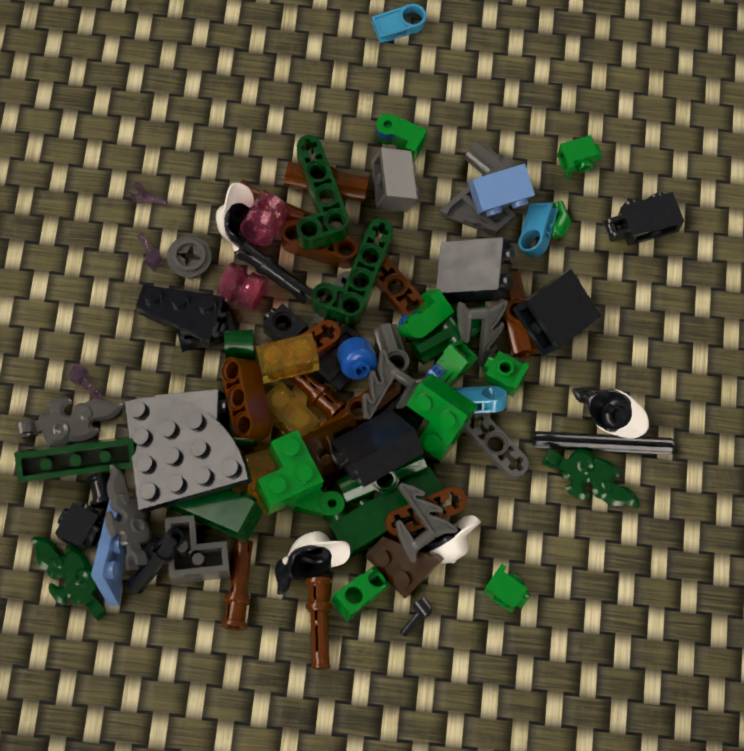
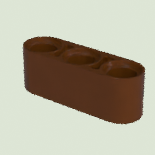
M289 220L282 225L281 245L285 251L343 269L353 267L359 251L358 241L354 237L347 235L340 242L315 250H305L300 247L297 239L290 240L287 238L289 234H297V224L299 221ZM313 230L303 232V235L307 237H312L316 234ZM342 249H349L353 253L351 255H343L340 251Z
M234 357L227 358L222 364L221 376L234 434L239 438L266 439L271 433L272 423L259 365L253 360Z

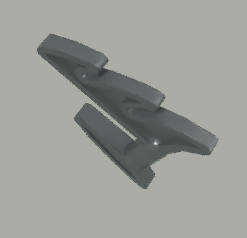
M501 299L495 305L487 308H467L464 303L458 302V330L463 342H469L471 320L482 319L478 365L484 367L489 356H493L497 350V345L494 342L504 327V323L499 320L508 304V301L505 299Z
M381 350L377 363L379 381L375 371H370L368 378L370 396L368 393L362 395L364 419H371L393 379L406 387L396 405V409H402L425 377L421 379L412 378L390 361L385 350Z
M401 483L398 485L399 490L426 529L425 532L413 539L402 521L398 520L395 522L402 548L409 561L414 563L416 562L417 552L443 534L457 533L458 529L447 520L429 514L432 512L442 513L443 509L433 503L416 498V496H424V491Z

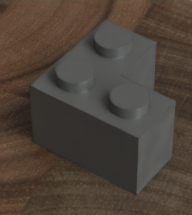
M194 515L165 518L166 533L173 527V529H180L185 535L184 543L175 551L174 558L168 563L169 577L172 584L231 578L227 541L198 544L197 524Z

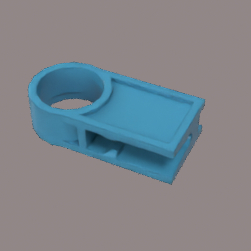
M408 4L372 16L373 22L371 24L379 43L382 44L420 32L425 27L426 22L424 8L418 4ZM408 13H417L421 16L422 21L418 24H409L403 17Z
M552 202L529 204L518 245L531 258L541 256L549 246L553 224L558 212L557 208H552ZM540 236L539 242L534 247L527 249L529 242L533 238Z
M502 387L453 388L478 405L474 413H495L503 411L507 407V391Z

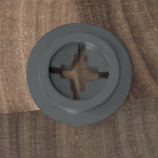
M184 236L178 238L170 245L167 252L169 267L174 274H178L184 279L186 277L197 278L198 275L206 273L207 268L211 264L212 255L210 247L199 237ZM191 249H193L194 258L197 260H191L190 264L186 266L183 256H188Z

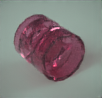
M270 193L259 195L240 225L243 236L255 245H270L289 215L286 203L281 198Z
M231 262L220 280L217 295L224 296L229 301L237 299L240 306L255 311L265 294L268 278L255 272L248 274L246 268Z

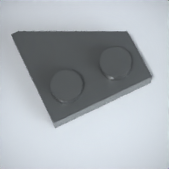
M469 186L441 208L439 213L444 218L495 236L516 217V214L508 206L502 207V213L487 217L486 213L478 215Z

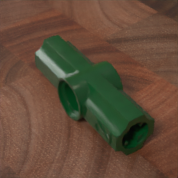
M482 304V305L476 307V308H481V307H486V308H487V306H485L484 304ZM454 315L445 319L435 330L423 338H418L411 342L414 355L422 365L443 355V351L451 343L461 340L457 316ZM482 319L471 320L470 339L468 343H465L466 345L470 343L472 338L480 335Z
M421 454L366 487H363L356 480L351 481L348 476L338 479V483L346 502L350 504L377 491L380 493L391 492L396 488L398 482L428 470V467Z

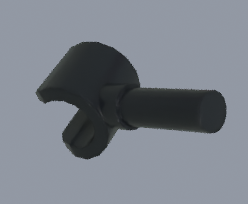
M423 597L412 605L417 614L400 631L405 637L420 620L431 614L432 607L426 598Z

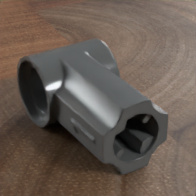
M481 140L476 141L465 154V160L484 176L517 166L511 159L507 157L501 158Z
M387 323L380 325L373 331L379 352L385 350L390 361L402 364L404 367L401 370L409 375V356L405 352L397 324ZM395 379L392 381L393 383H399Z

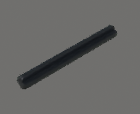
M535 431L532 438L533 447L549 449H585L588 451L670 455L674 452L675 447L674 439L664 437L640 436L634 439H627L605 434Z

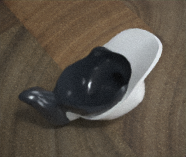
M232 183L227 190L225 204L220 206L216 212V223L220 234L232 244L234 256L239 260H243L236 253L241 248L250 254V252L243 248L242 244L247 240L253 245L258 237L257 213L254 209V198L251 190L241 183Z
M587 387L572 389L576 400L579 403L587 404L592 421L601 430L627 439L638 438L647 432L649 428L647 413L626 393L617 389L601 390L595 393Z
M473 515L465 516L453 525L458 529L457 533L443 534L420 550L431 555H441L444 558L441 564L455 563L456 560L467 554L469 550L467 535L481 521ZM426 529L418 532L415 535L411 532L410 535L413 539H415L417 536L425 532Z
M320 531L310 532L299 537L293 543L288 556L280 559L275 566L277 594L282 595L287 592L292 579L305 580L312 578L321 572H328L332 567L344 564L350 556V545L345 541H330L329 537Z

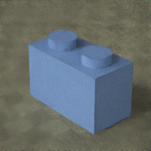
M525 163L472 179L468 183L477 214L486 213L487 217L502 213V207L512 205L513 209L528 205V199L535 196Z

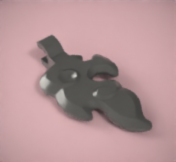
M57 398L46 404V407L50 409V413H41L40 420L19 422V433L21 439L43 433L45 441L50 446L65 445L69 442H84L92 439L99 433V428H94L92 424L96 421H106L115 418L122 411L123 403H110L94 399L86 403L77 404L72 414L67 416L64 414V410L72 404V400L69 398Z
M111 464L109 466L110 477L107 482V494L110 499L111 508L122 516V521L116 520L112 512L108 511L105 516L106 528L112 538L120 535V544L126 547V569L138 570L139 565L147 564V555L141 550V545H145L151 540L152 529L147 521V512L143 513L138 510L136 492L133 493V497L129 496L125 475L119 467Z

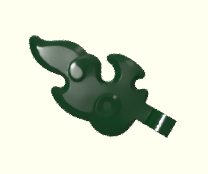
M551 449L546 453L542 464L562 471V479H569L571 482L570 485L565 487V490L573 497L588 500L590 495L584 490V484L591 483L593 495L596 498L602 499L605 503L611 506L639 508L640 503L636 494L629 488L614 482L613 479L615 477L620 478L622 473L613 463L597 458L585 449L574 451L569 459L563 458L561 454Z
M33 537L31 542L35 545L39 566L52 579H66L64 586L59 587L53 583L49 584V592L52 597L63 606L67 604V599L69 598L73 599L74 605L83 603L97 621L107 615L103 606L93 596L97 592L98 587L91 576L93 567L84 553L78 548L68 545L66 546L67 553L61 555L49 539Z

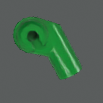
M557 201L552 206V208L558 209L550 237L552 240L564 237L571 226V219L563 201Z

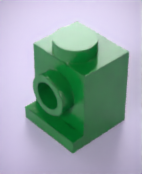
M589 135L561 143L557 158L565 178L568 179L571 178L574 171L585 172L595 165L596 160L602 158V153L597 143L594 144L592 136Z
M499 351L496 357L489 356L482 369L486 371L484 382L492 386L502 387L507 391L508 395L514 397L530 365L527 363L523 364ZM500 367H503V368L509 370V372H507V373L502 372V371L500 370Z
M501 564L485 587L483 594L512 613L516 606L522 609L531 594L527 592L528 588L524 586L525 582L513 573L507 575L504 572L506 566Z

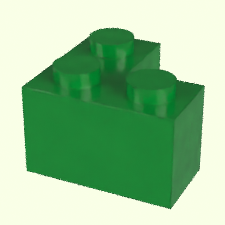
M430 374L419 383L406 404L410 409L429 421L419 441L422 448L439 461L452 449L478 408V405L433 374Z
M298 430L271 441L268 453L277 471L257 479L255 491L267 515L319 492L324 482Z

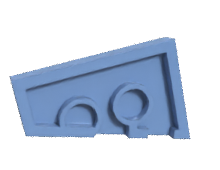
M109 499L106 513L111 511L116 520L122 521V516L111 508ZM104 519L91 576L108 606H120L125 546L120 544V535H116L114 538L109 535Z

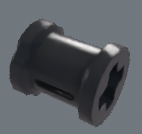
M110 473L94 474L86 479L87 484L91 486L93 499L90 502V506L93 508L102 509L108 507L107 482Z

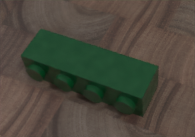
M127 436L18 450L14 453L17 479L18 483L110 471L109 466L111 464L116 465L120 469L133 468L132 456L135 452L133 438Z
M428 466V470L401 482L425 492V495L422 497L416 496L417 499H422L444 490L430 466ZM397 485L391 492L382 493L373 499L371 496L364 498L356 504L357 508L350 513L343 511L331 519L333 523L329 524V532L335 541H345L350 545L349 560L376 544L386 534H389L384 525L387 514L409 503ZM438 497L434 498L438 506L446 502L445 500L438 503ZM411 508L407 509L410 515L405 518H399L397 514L394 516L395 521L391 523L393 528L396 527L395 522L398 520L402 521L403 524L414 521L411 515Z
M232 488L164 507L183 516L194 515L197 522L246 543L263 514V511L256 503L257 499L246 492H242L239 495L232 492Z

